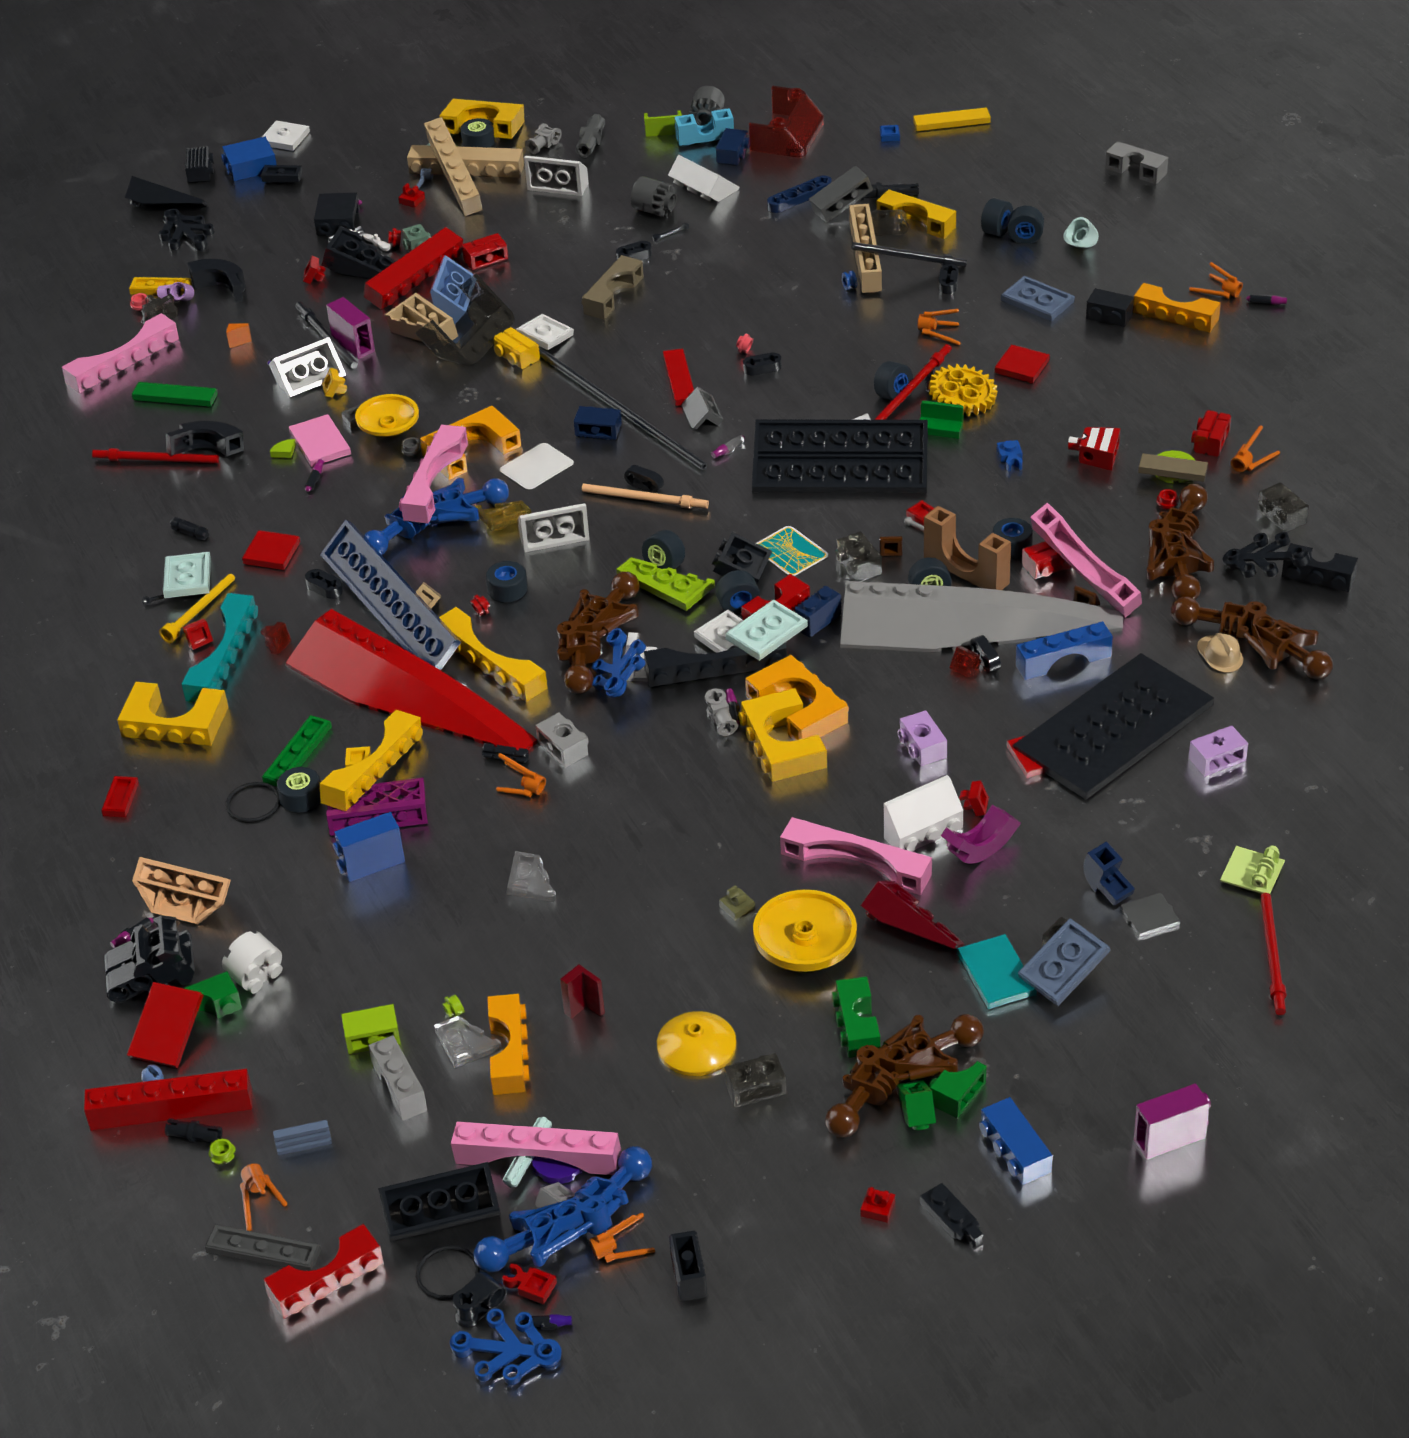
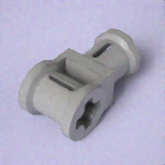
M542 123L534 132V137L529 138L525 142L526 149L535 155L542 147L549 148L552 145L558 144L562 132L559 128L553 129L547 124Z
M717 688L707 691L705 694V702L708 704L706 709L707 716L712 719L714 725H717L719 735L729 736L737 730L738 724L729 713L726 693Z

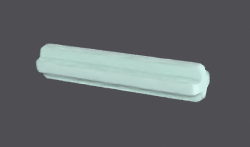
M539 1117L533 1127L551 1128L552 1122L546 1117ZM515 1156L503 1177V1183L510 1188L517 1187L534 1156Z

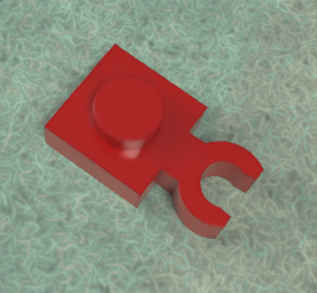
M510 1264L509 1266L510 1273L516 1276L508 1277L503 1275L502 1277L505 1287L517 1288L518 1295L543 1305L557 1284L555 1275L534 1267H530L526 1273L517 1264Z

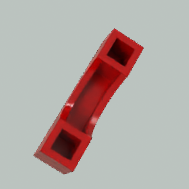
M362 1224L339 1237L338 1253L328 1265L312 1271L298 1270L288 1265L263 1280L268 1297L283 1319L292 1314L300 1312L311 1303L325 1298L336 1289L350 1284L361 1275L375 1270L384 1262L380 1245L366 1226Z

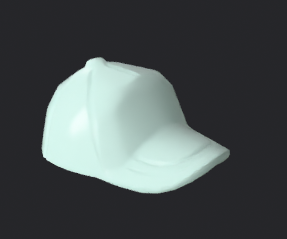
M1084 217L1074 219L1064 232L1066 243L1076 248H1090L1097 243L1099 237L1095 226Z

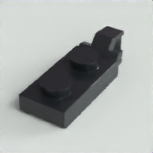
M943 1183L920 1195L921 1205L954 1240H961L963 1238L974 1250L983 1245L984 1235L979 1229L980 1224L977 1219Z

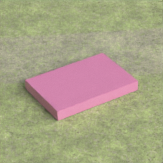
M328 414L289 426L290 434L295 439L311 467L317 463L318 459H322L326 463L351 454L350 447Z

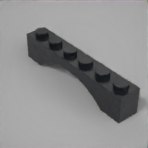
M785 643L760 661L739 647L708 654L685 653L669 648L644 651V660L646 662L644 669L649 686L653 687L762 670L787 657V647Z

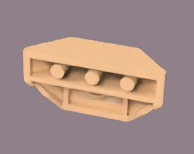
M139 857L132 880L151 913L176 917L178 920L197 925L224 904L231 882L227 878Z

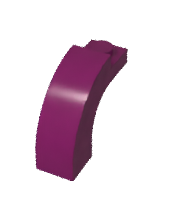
M992 805L979 824L970 831L958 833L946 827L941 836L948 841L946 844L947 850L964 863L973 864L981 862L999 851L1013 836L1021 822L1005 810Z

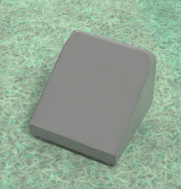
M557 1182L540 1188L535 1205L537 1208L568 1200L573 1198L575 1193Z

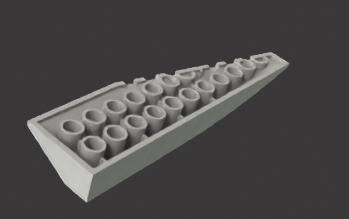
M846 581L840 648L941 652V648L952 647L953 650L963 649V646L971 645L970 641L972 638L984 635L990 643L996 642L997 645L1022 643L1035 640L1036 637L1050 636L1102 621L1110 632H1119L1123 630V614L1116 610L1081 602L1013 591L955 586Z

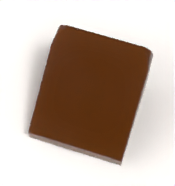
M902 536L880 537V556H902Z
M1075 585L1073 601L1095 606L1100 605V600L1096 593Z

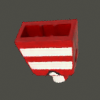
M1086 427L1082 438L1069 437L1068 450L1079 451L1080 463L1112 470L1119 449L1121 428Z

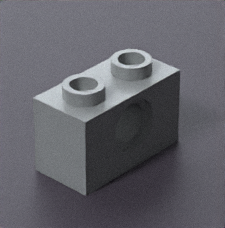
M559 712L535 725L538 743L565 768L588 755L587 744L589 740L586 734L582 731L580 732L574 727L570 719H566Z

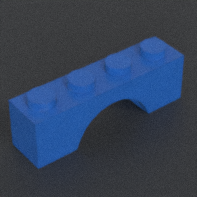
M1102 621L1016 645V667L1024 680L1046 675L1050 667L1057 660L1069 654H1082L1087 657L1089 662L1109 658L1112 655L1113 635Z

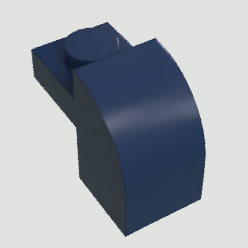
M1106 841L1087 853L1083 869L1093 891L1096 893L1100 890L1115 906L1131 896L1135 888L1119 871L1123 859Z

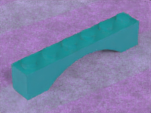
M227 593L220 607L223 623L226 627L225 634L219 646L210 656L189 668L181 684L185 701L196 702L202 688L221 689L223 680H226L228 677V670L231 664L235 663L238 650L243 646L246 634L250 632L253 620L258 616V606L255 605L254 596Z

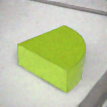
M295 439L284 440L274 445L270 450L271 457L292 458L296 447Z

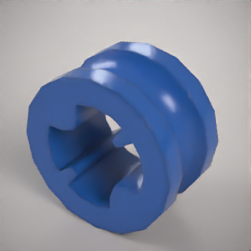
M853 270L849 271L848 274L846 272L842 273V283L845 290H850V287L857 288L858 286L857 277Z

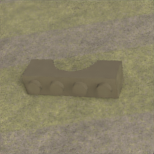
M621 255L602 277L593 284L591 289L583 295L581 303L584 314L605 320L615 309L613 292L622 288H634L643 279V261Z

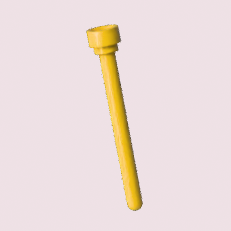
M228 574L174 623H166L159 630L161 638L167 643H173L179 637L180 629L235 580V576Z

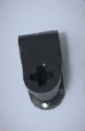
M484 1271L476 1274L468 1284L453 1296V1304L457 1309L455 1313L456 1322L463 1327L476 1325L490 1310L498 1307L503 1302L507 1294L506 1287Z

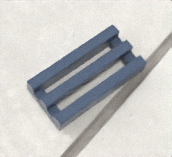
M327 1120L273 1131L278 1156L332 1144Z

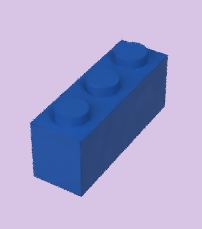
M1011 1097L981 1109L980 1130L985 1137H989L992 1141L996 1154L999 1157L1002 1156L1007 1162L1008 1170L1012 1176H1016L1021 1184L1024 1185L1052 1173L1053 1155Z

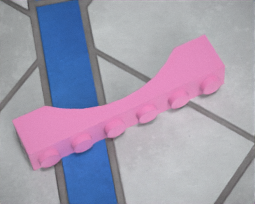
M161 313L146 321L139 333L123 346L100 355L73 360L62 366L65 383L78 393H82L179 340L176 323Z
M441 425L438 432L434 434L433 441L427 447L424 459H421L417 472L413 474L411 484L407 486L404 497L400 499L399 510L402 511L403 521L429 524L435 512L433 492L430 489L431 483L444 467L463 456L468 446L466 427Z
M1046 503L1030 517L1032 529L1104 599L1123 614L1124 618L1142 604L1141 592L1126 577L1118 574L1103 563L1079 539L1064 518L1051 505Z
M792 817L780 836L781 855L801 861L829 857L859 861L882 872L891 881H896L905 890L917 895L922 894L932 875V857Z
M456 1122L451 1140L456 1164L464 1165L489 1163L505 1157L536 1156L562 1161L590 1174L614 1175L618 1171V1158L621 1154L618 1133Z

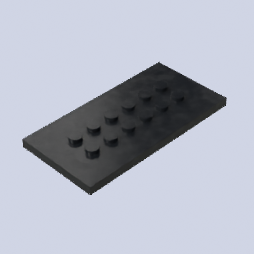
M755 419L752 492L927 493L928 420Z
M1140 653L1016 742L1013 748L1044 768L1043 772L1087 800L1214 705V697Z

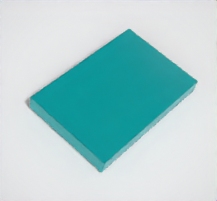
M1006 934L957 948V955L988 1009L1037 995V990L1019 978L1018 972L1024 965Z

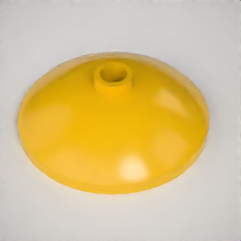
M384 394L363 402L356 411L355 419L357 426L362 431L377 437H391L409 430L419 418V409L417 404L409 397L399 394Z
M703 1011L687 1012L672 1018L661 1028L657 1037V1052L664 1065L676 1073L687 1076H703L722 1069L733 1058L737 1045L736 1035L732 1026L722 1017Z

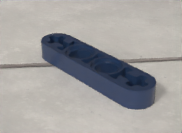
M825 175L818 176L770 196L767 199L768 211L780 213L809 201V198L832 182L831 177Z

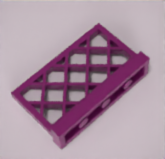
M424 778L376 783L371 786L370 790L364 793L368 794L366 797H360L357 803L347 811L328 805L326 810L330 836L335 835L334 831L388 812L392 813L399 827L428 824ZM418 787L414 791L407 790L409 788ZM392 790L390 794L383 793L385 791ZM399 795H404V796H405V797H404L403 799H401V800H399V799L396 798V797H398ZM376 797L381 799L377 803L372 802Z

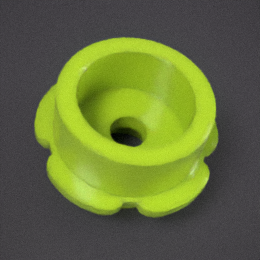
M455 994L451 997H445V1003L442 1006L449 1018L454 1016L456 1019H459V1016L465 1013L459 998Z
M227 1139L215 1140L210 1146L209 1157L212 1158L211 1160L215 1164H226L233 1160L234 1153L236 1152L235 1146Z

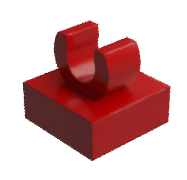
M407 183L402 188L403 193L398 197L399 204L416 208L425 199V192L420 191L416 185L410 188L409 183Z
M311 256L304 269L303 282L311 284L313 278L317 281H323L326 268L318 266L319 258Z
M205 619L183 627L187 642L192 650L213 641Z
M981 780L972 781L970 790H962L960 792L959 800H965L964 810L973 809L976 816H982L986 814L989 797Z
M874 1187L868 1188L860 1209V1216L888 1223L895 1204V1194L889 1193L886 1190H876Z

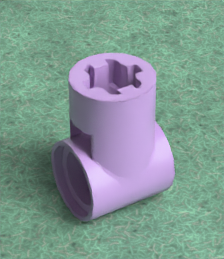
M176 282L170 285L158 286L157 295L162 304L190 301L194 296V289L189 284ZM183 287L184 294L180 296V290Z

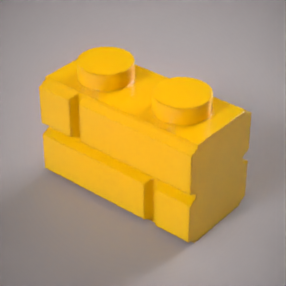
M512 327L504 330L503 333L495 335L493 338L496 355L504 357L511 365H516L522 370L530 366V363L533 364L540 359L539 345Z

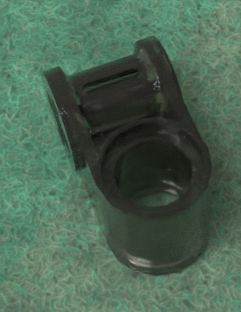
M875 210L871 213L875 236L903 235L909 229V224L906 221L907 215L903 210Z

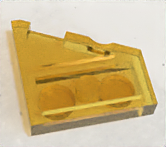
M523 501L495 503V508L482 509V505L475 506L478 508L479 518L491 531L501 530L505 526L518 523L517 519L520 515L531 514V509Z

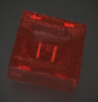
M277 622L274 626H265L260 631L265 636V645L269 647L272 654L278 655L291 642L287 627L283 622Z
M957 646L949 668L969 678L973 677L975 670L979 669L982 660L979 659L980 655L962 646Z

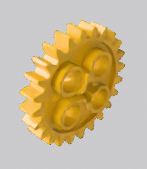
M956 364L955 368L948 365L947 369L941 367L940 371L936 370L934 375H931L928 389H930L929 395H932V401L962 405L967 416H970L971 412L977 416L979 411L985 413L986 409L990 410L992 405L995 404L998 393L996 390L997 385H994V379H989V374L982 375L983 370L975 371L974 366L968 369L966 364L961 368Z

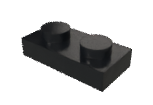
M265 165L261 174L262 182H299L303 173L302 166Z

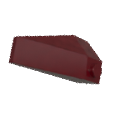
M878 881L860 905L866 910L865 914L875 922L886 923L954 949L964 946V943L945 925L932 921L934 915L929 910L917 906L919 901L896 881Z

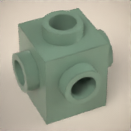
M421 224L402 229L404 238L402 243L405 251H412L431 237L430 233L426 232Z

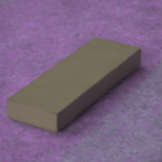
M1142 453L1138 473L1204 482L1208 462Z

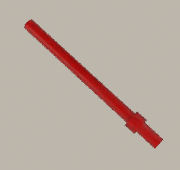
M945 344L939 352H935L923 369L874 420H886L927 375L944 362L945 356L952 350V347L949 344Z
M117 448L92 451L93 458L109 459V461L126 459L215 464L219 462L218 455L178 453L171 456L168 453L120 451Z
M1262 893L1260 897L1272 983L1269 988L1270 997L1274 1000L1275 1013L1277 1015H1284L1286 1013L1284 999L1287 994L1281 977L1271 895L1269 893Z

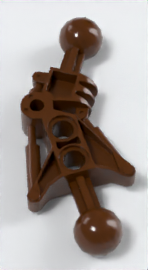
M1189 484L1181 490L1179 497L1181 506L1179 509L1171 507L1168 512L1161 511L1159 519L1149 523L1150 548L1148 567L1146 569L1147 579L1154 580L1160 576H1175L1176 579L1173 581L1171 591L1176 600L1180 597H1191L1196 600L1199 597L1201 591L1200 582L1194 576L1189 575L1190 573L1197 571L1212 572L1214 570V560L1203 551L1195 540H1192L1200 525L1198 518L1192 512L1199 511L1206 505L1208 500L1207 491L1199 484Z
M622 571L616 574L611 581L612 591L606 598L592 595L587 589H582L579 592L580 598L568 619L569 621H564L557 626L559 639L558 659L569 660L570 665H572L564 675V683L569 691L582 694L592 687L594 677L590 669L586 667V664L599 659L601 655L600 638L639 616L636 604L619 603L621 599L629 600L633 598L639 591V580L633 573Z
M1180 597L1171 607L1172 618L1180 625H1191L1197 620L1220 624L1219 633L1235 636L1237 639L1247 638L1248 643L1263 657L1269 669H1276L1278 662L1288 656H1292L1302 662L1304 673L1309 678L1315 680L1326 678L1333 669L1332 658L1327 652L1321 650L1309 652L1302 648L1317 644L1318 631L1306 630L1281 619L1275 620L1266 614L1267 607L1261 602H1249L1246 606L1225 602L1223 610L1220 611L1200 607L1199 603L1191 597Z
M971 1014L959 1015L953 1020L949 1031L930 1038L924 1030L923 1016L915 1015L910 1024L884 1041L880 1048L873 1045L861 1047L857 1051V1062L851 1069L850 1075L846 1074L842 1077L843 1087L852 1091V1094L845 1103H838L827 1111L825 1124L829 1132L841 1138L854 1134L860 1123L858 1112L864 1103L868 1102L873 1105L884 1104L899 1084V1081L909 1079L911 1081L940 1075L944 1070L958 1072V1060L944 1054L941 1050L954 1044L964 1048L977 1045L981 1042L984 1034L981 1020Z

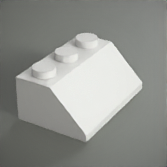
M680 155L677 156L668 176L674 178L673 183L682 188L684 185H687L688 191L696 195L700 192V197L709 202L711 199L720 202L739 189V186Z
M534 156L524 157L527 190L582 196L589 184L587 167L580 161Z
M330 337L276 357L269 363L277 384L289 397L321 386L330 368L337 369L340 377L346 376Z
M585 503L520 515L517 519L519 536L524 552L589 540Z
M948 775L884 803V839L894 847L913 852L926 844L942 838L941 834L946 827L956 832L963 828V808Z

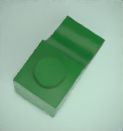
M228 971L184 988L201 992L204 996L198 1011L213 1013L217 1018L242 1009L238 990Z
M977 1061L966 1070L959 1072L944 1070L938 1078L935 1077L929 1085L933 1094L934 1107L958 1119L986 1084L987 1065Z
M924 1081L898 1084L897 1092L901 1101L905 1123L908 1127H913L914 1130L929 1128V1124L936 1123L933 1094Z

